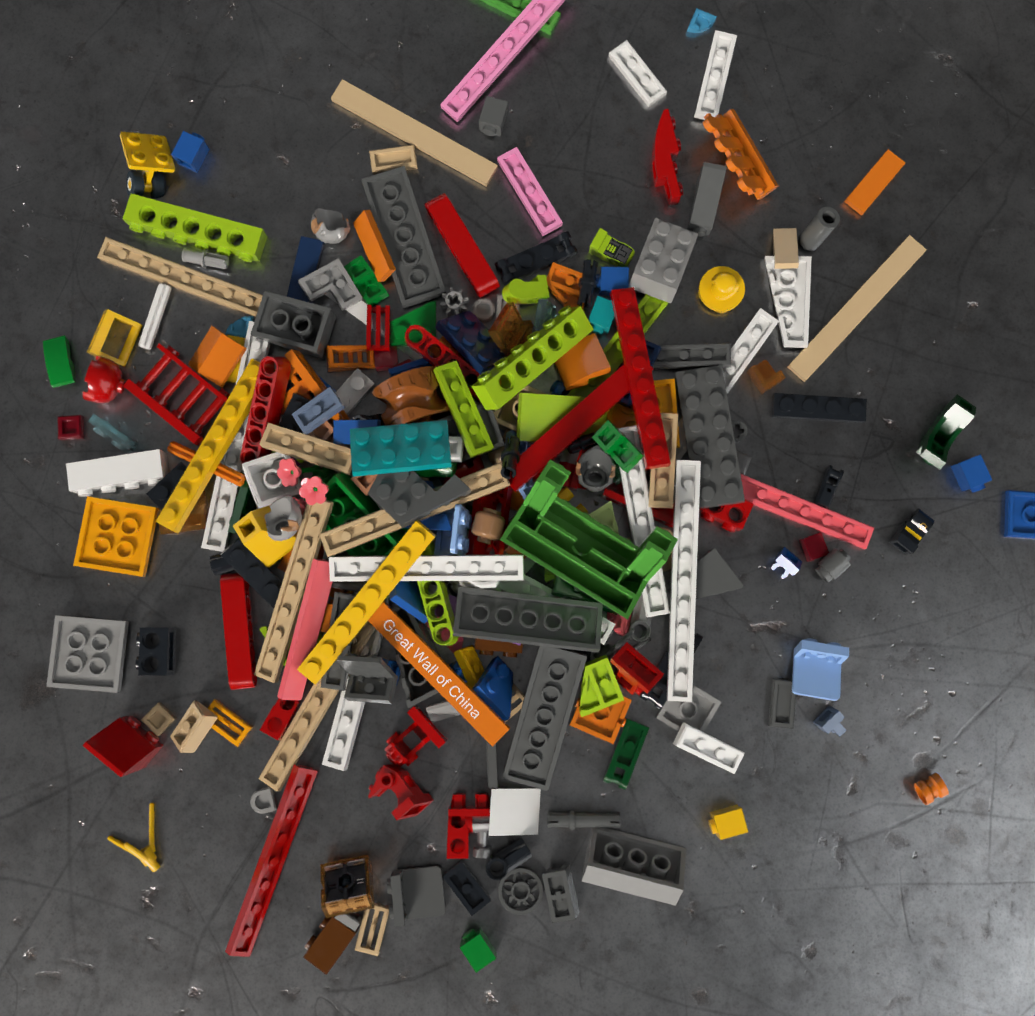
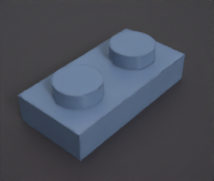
M329 387L292 413V416L302 432L308 435L343 410L345 406L334 389Z

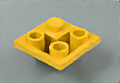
M270 505L250 511L233 525L243 545L268 568L293 549L298 533L297 531L294 536L283 541L271 539L267 533L264 517L265 514L271 512Z

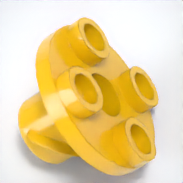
M718 266L708 270L699 283L698 295L702 302L709 309L719 313H726L737 307L745 294V284L741 275L734 269L726 266Z

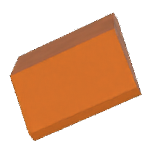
M211 326L188 365L200 375L223 388L247 348L216 327Z

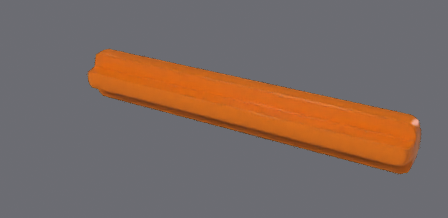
M171 441L167 447L169 453L188 462H191L196 451L175 441ZM219 463L214 472L215 475L237 486H243L246 480L244 474Z

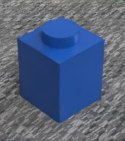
M183 131L171 155L177 164L198 173L210 149L201 135L195 132L189 134Z
M601 266L600 274H596L595 277L597 281L596 288H599V296H610L611 290L629 288V267Z
M981 454L951 466L961 491L970 489L974 493L986 488L984 483L992 481Z

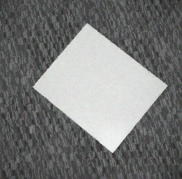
M491 789L489 836L538 835L541 789Z

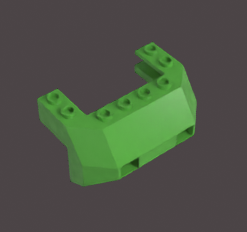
M549 460L500 540L628 620L646 584L667 562L678 539L667 530L656 526L639 547L634 545L629 539L612 531L610 527L602 525L591 518L589 514L578 510L568 501L559 498L557 495L571 472L566 470L561 464Z

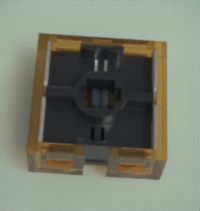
M368 855L320 864L321 884L324 888L321 889V908L326 918L375 908L372 863Z

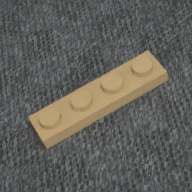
M660 413L671 464L667 467L651 469L649 507L673 509L678 414Z
M268 423L260 441L261 447L347 475H350L352 471L351 449L271 423Z

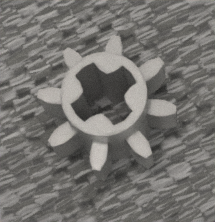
M450 288V292L447 295L442 293V298L445 302L440 303L443 309L447 308V316L467 311L464 304H467L469 299L468 297L462 298V289L457 292ZM456 300H458L459 305L454 304L453 306H451L450 301L455 302Z

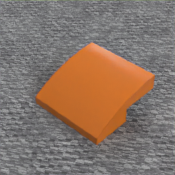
M595 333L584 337L555 362L566 391L588 385V379L611 373L610 364Z

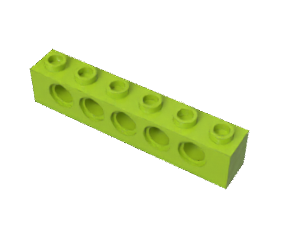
M132 193L123 215V220L129 225V229L135 232H151V235L160 239H164L166 236L173 238V241L186 245L187 242L192 243L201 250L214 249L221 255L228 257L230 254L239 256V259L246 262H252V260L260 262L268 237L262 228ZM155 215V218L148 222V218ZM177 221L174 227H169L171 222ZM194 227H199L196 233H191ZM221 232V236L218 239H212L215 233ZM243 238V242L240 245H234L237 239Z
M566 306L558 311L559 315L556 318L544 322L543 328L540 331H535L528 335L527 341L524 344H519L512 348L511 354L508 357L499 359L494 363L495 367L491 371H486L477 377L478 381L471 387L485 410L500 409L594 330L581 306Z

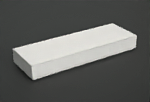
M628 40L609 52V58L648 108L666 96L667 90Z
M684 722L673 742L675 746L735 774L745 752Z

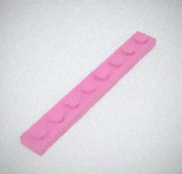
M532 0L440 104L441 108L455 121L459 122L565 0Z

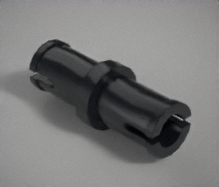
M592 259L584 260L582 278L579 279L578 283L580 292L577 305L582 307L584 303V308L592 307L593 291L597 286L595 277L598 262L594 260L593 265H591Z
M510 436V442L509 437L505 439V449L501 453L502 468L500 473L506 479H511V472L513 478L516 476V467L520 462V439L516 436Z

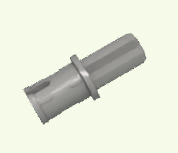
M184 248L182 251V261L186 263L199 264L203 268L209 266L220 269H227L229 265L228 256L210 253L206 249L199 251Z

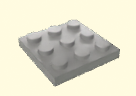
M55 615L46 687L121 692L129 621Z

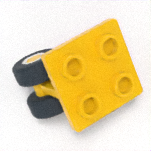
M121 131L120 140L128 168L135 169L130 170L127 174L126 189L128 196L130 197L131 193L143 196L144 192H149L152 199L163 197L165 181L160 172L174 173L175 165L166 137Z

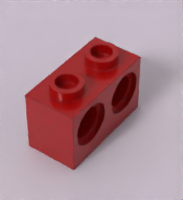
M745 500L744 503L718 506L717 511L703 508L699 509V514H701V519L710 523L717 521L722 524L721 527L734 533L735 530L740 531L744 528L754 503ZM731 509L739 512L738 521L730 518L729 511Z

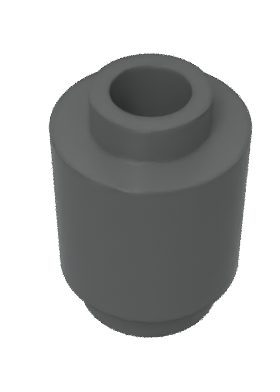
M834 548L817 563L818 567L815 568V571L824 581L829 583L831 580L837 579L851 566L849 562L851 558L843 549L838 551Z

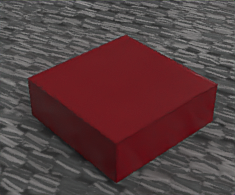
M57 416L59 440L84 439V416Z

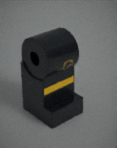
M918 508L904 521L889 542L905 555L913 554L918 548L919 542L933 526L934 520Z

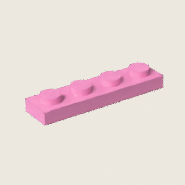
M515 147L497 157V162L542 236L561 227L563 224L562 220L518 148Z

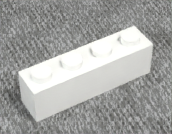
M160 449L66 463L69 491L77 493L79 497L91 496L93 491L100 490L102 493L116 492V488L119 487L137 489L139 484L148 483V486H155L169 473L167 453Z

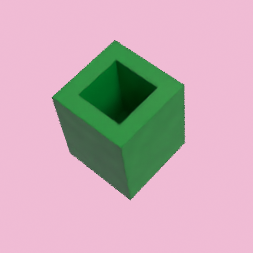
M481 927L476 931L471 929L461 937L463 940L460 942V949L476 973L496 959L497 951Z

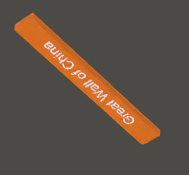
M385 601L380 605L368 621L493 747L510 727Z

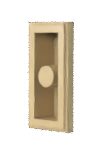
M194 700L170 736L180 753H194L217 720V716L200 702Z

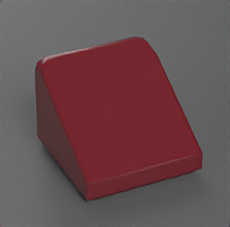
M397 346L390 347V351H374L375 369L377 372L388 371L391 367L399 364Z
M821 532L799 540L807 562L829 553Z

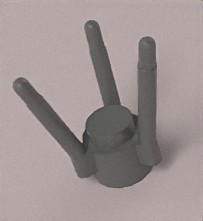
M630 629L613 647L609 644L605 646L600 643V651L596 652L593 656L599 658L607 655L610 662L611 658L617 653L616 650L629 639L635 630ZM649 637L647 640L639 642L632 647L637 650L651 641V638Z

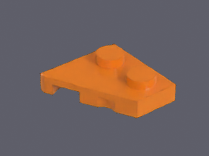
M555 262L552 263L547 276L548 290L564 307L578 306L577 301L580 292L578 283L579 279L582 278V273Z

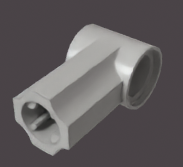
M642 595L632 611L629 630L633 629L635 625H639L643 630V634L640 638L632 634L629 637V640L632 642L645 641L651 634L650 625L652 617L645 616Z

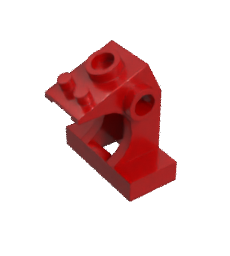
M628 642L610 660L617 668L614 672L617 682L631 695H635V693L640 695L643 691L648 694L664 675L663 672Z
M417 705L407 712L415 722L400 735L398 732H395L386 741L389 744L384 749L387 752L386 757L393 765L398 764L401 767L403 764L409 766L419 757L416 752L430 740L438 749L447 741L444 735ZM413 730L422 741L411 750L403 741V738Z
M393 764L383 765L376 773L374 785L371 784L368 788L371 790L368 795L369 798L374 796L380 797L388 789H391L396 794L398 806L391 812L396 820L417 816L434 801L429 793L424 794L407 770Z

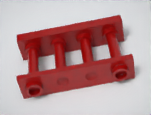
M159 343L156 347L165 353L142 381L138 380L135 383L128 379L123 386L193 444L200 447L204 440L200 436L203 433L201 430L227 401L230 394L223 388L218 391L177 358L180 353L170 345L165 348ZM171 360L175 361L182 369L159 396L155 395V397H152L148 393L150 390L148 387ZM191 374L199 381V384L177 410L173 409L171 412L165 407L168 404L166 401L187 376ZM208 388L217 395V398L195 424L191 423L188 426L183 422L185 419L184 415Z

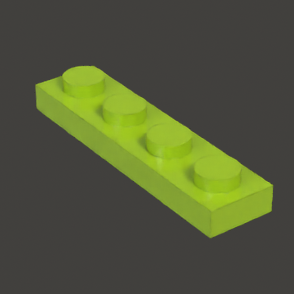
M454 361L435 367L433 372L470 458L491 451L494 446L458 362Z

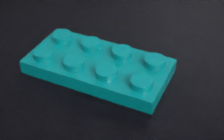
M447 420L350 429L353 477L452 467Z

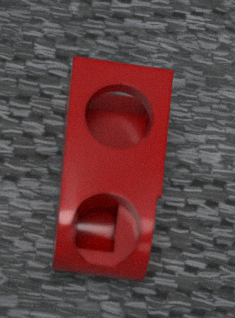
M279 698L276 704L273 705L260 731L281 741L301 701L281 700Z

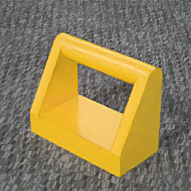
M107 309L103 312L87 353L108 358L117 365L125 367L143 325ZM114 320L132 326L118 359L101 352Z

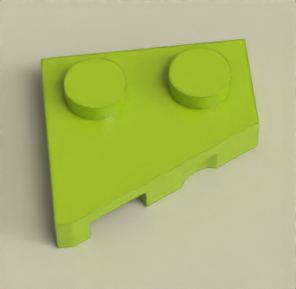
M607 655L585 663L579 706L581 717L624 701Z

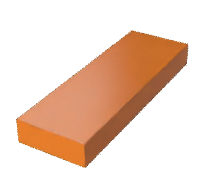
M888 149L844 202L862 216L905 165V162Z
M363 210L353 222V225L377 281L385 282L396 268L371 210Z

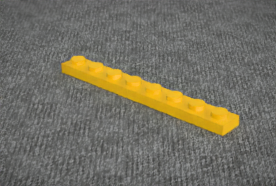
M251 358L155 522L179 534L250 412L260 362Z
M415 521L297 670L316 685L437 535L420 521Z

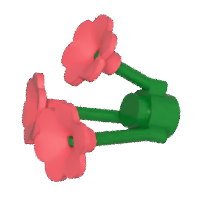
M293 458L280 460V468L277 470V475L284 487L296 486L298 484V477L302 473H313L312 478L305 477L301 481L302 487L299 489V495L303 499L298 500L292 497L295 501H298L302 517L306 504H322L326 501V494L329 491L326 484L336 475L334 470L325 467L320 468L319 465L300 468L296 466V461Z

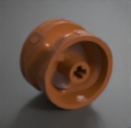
M435 366L419 367L402 372L385 380L373 389V396L387 404L385 412L381 414L384 426L430 422L452 415L446 400L437 393L439 384L433 372Z

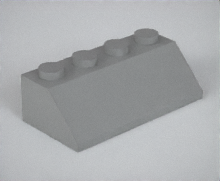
M592 827L581 881L676 906L684 890L686 848L605 827Z

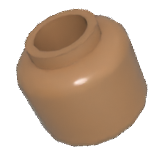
M483 507V511L476 512L471 532L478 536L477 541L491 544L492 540L498 541L501 539L506 522L505 518L501 516L502 512Z

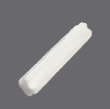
M161 283L157 287L138 343L141 348L149 350L153 346L171 292V287Z

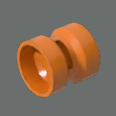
M937 773L930 775L926 782L920 780L914 783L915 791L925 805L933 803L937 797L943 798L949 795L945 782Z

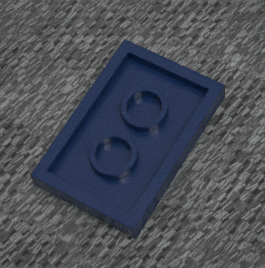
M470 310L439 320L435 326L436 330L480 375L486 371H491L495 367L494 363L511 354L507 347Z

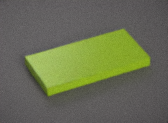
M519 393L517 437L520 441L536 442L586 397ZM607 412L579 437L593 432L596 433L607 421Z

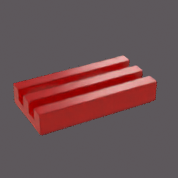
M367 305L366 351H390V305H385V307H381V305H376V307ZM372 313H376L375 345H371ZM381 313H385V345H380Z

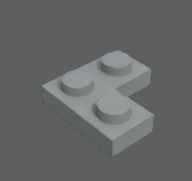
M339 258L298 280L310 302L331 292L343 311L362 300L361 294Z

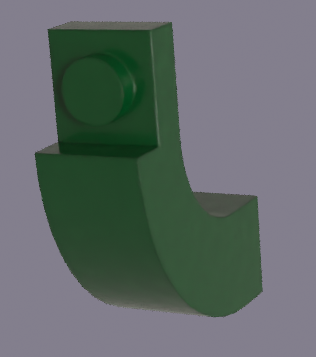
M958 394L948 403L928 429L918 446L916 453L922 457L925 463L941 469L946 464L948 451L952 443L975 417L976 407Z

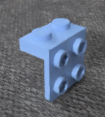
M456 504L455 509L445 511L452 531H437L434 555H465V553H468L469 538L466 537L467 529H470L472 525V515L469 514L470 511L463 505Z
M811 638L801 640L794 648L792 692L796 695L837 701L841 693V664L849 657V647H843L835 642L819 643L816 639Z

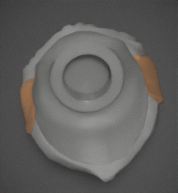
M317 208L311 216V229L321 242L329 244L340 243L347 237L350 231L348 219H344L343 214L337 211Z
M289 495L274 501L270 505L271 512L264 515L268 536L274 541H283L294 536L302 522L300 505L298 501H295Z

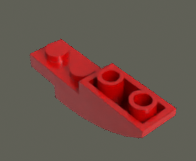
M664 109L653 143L652 170L655 187L664 185L669 206L678 205L681 196H683L682 184L677 181L676 177L678 168L675 161L679 151H681V142L679 137L676 138L675 136L676 123L674 116H670L669 109Z

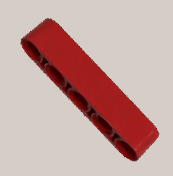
M442 193L424 203L432 221L478 297L481 298L499 288L500 284L447 195Z
M412 325L406 330L404 338L406 344L432 366L438 367L447 364L451 360L457 361L464 379L466 376L472 375L478 381L477 377L480 374L420 325ZM412 331L420 332L422 340L418 343L412 342L409 339V333ZM430 346H437L440 349V356L437 358L430 357L427 352ZM468 387L472 397L481 403L473 388Z
M267 356L260 362L240 455L241 463L254 460L255 455L257 459L272 454V450L260 446V441L268 423L279 426L291 371V364L285 357Z
M239 573L222 574L220 577L229 687L231 690L255 688L257 686V676L254 675L256 659L249 583Z

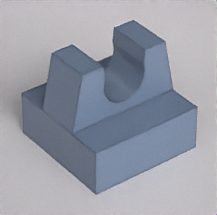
M828 706L813 721L820 730L827 734L832 732L840 737L847 731L840 723L845 717L839 710Z

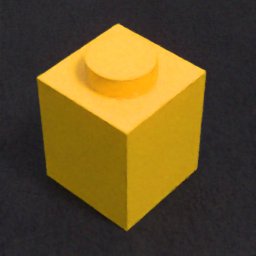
M733 805L710 812L712 818L708 820L710 830L720 840L748 833L744 814L740 806Z

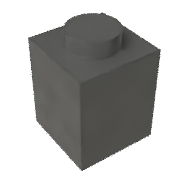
M486 96L479 118V131L488 136L502 135L508 115V101Z

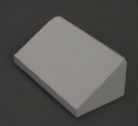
M447 700L428 704L426 707L432 722L461 715Z

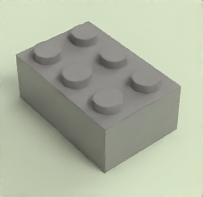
M655 217L633 272L629 288L634 287L636 291L672 303L698 233Z

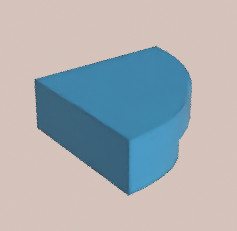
M696 8L687 32L701 33L708 30L715 23L717 16Z
M253 316L241 317L228 326L225 334L246 338L249 321L254 322L255 318Z

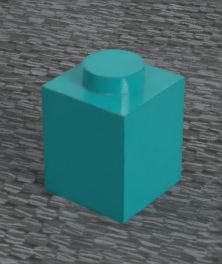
M597 296L588 320L594 329L593 333L608 335L615 317L612 301Z

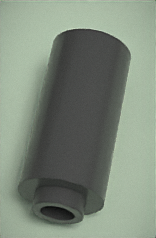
M831 207L821 208L799 235L800 245L808 251L816 250L839 224L840 216L838 212Z

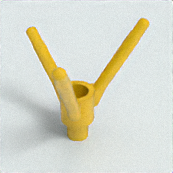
M154 803L149 804L148 846L138 850L128 842L123 843L112 836L107 838L113 844L137 857L152 872L157 871L161 867L154 853L156 851L154 844Z

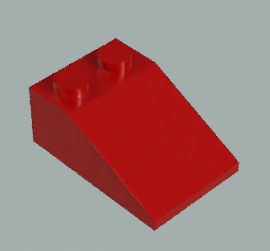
M133 716L119 717L87 740L82 746L118 776L123 777L146 768L163 747V744L159 742L160 738L153 732L144 730L138 719Z

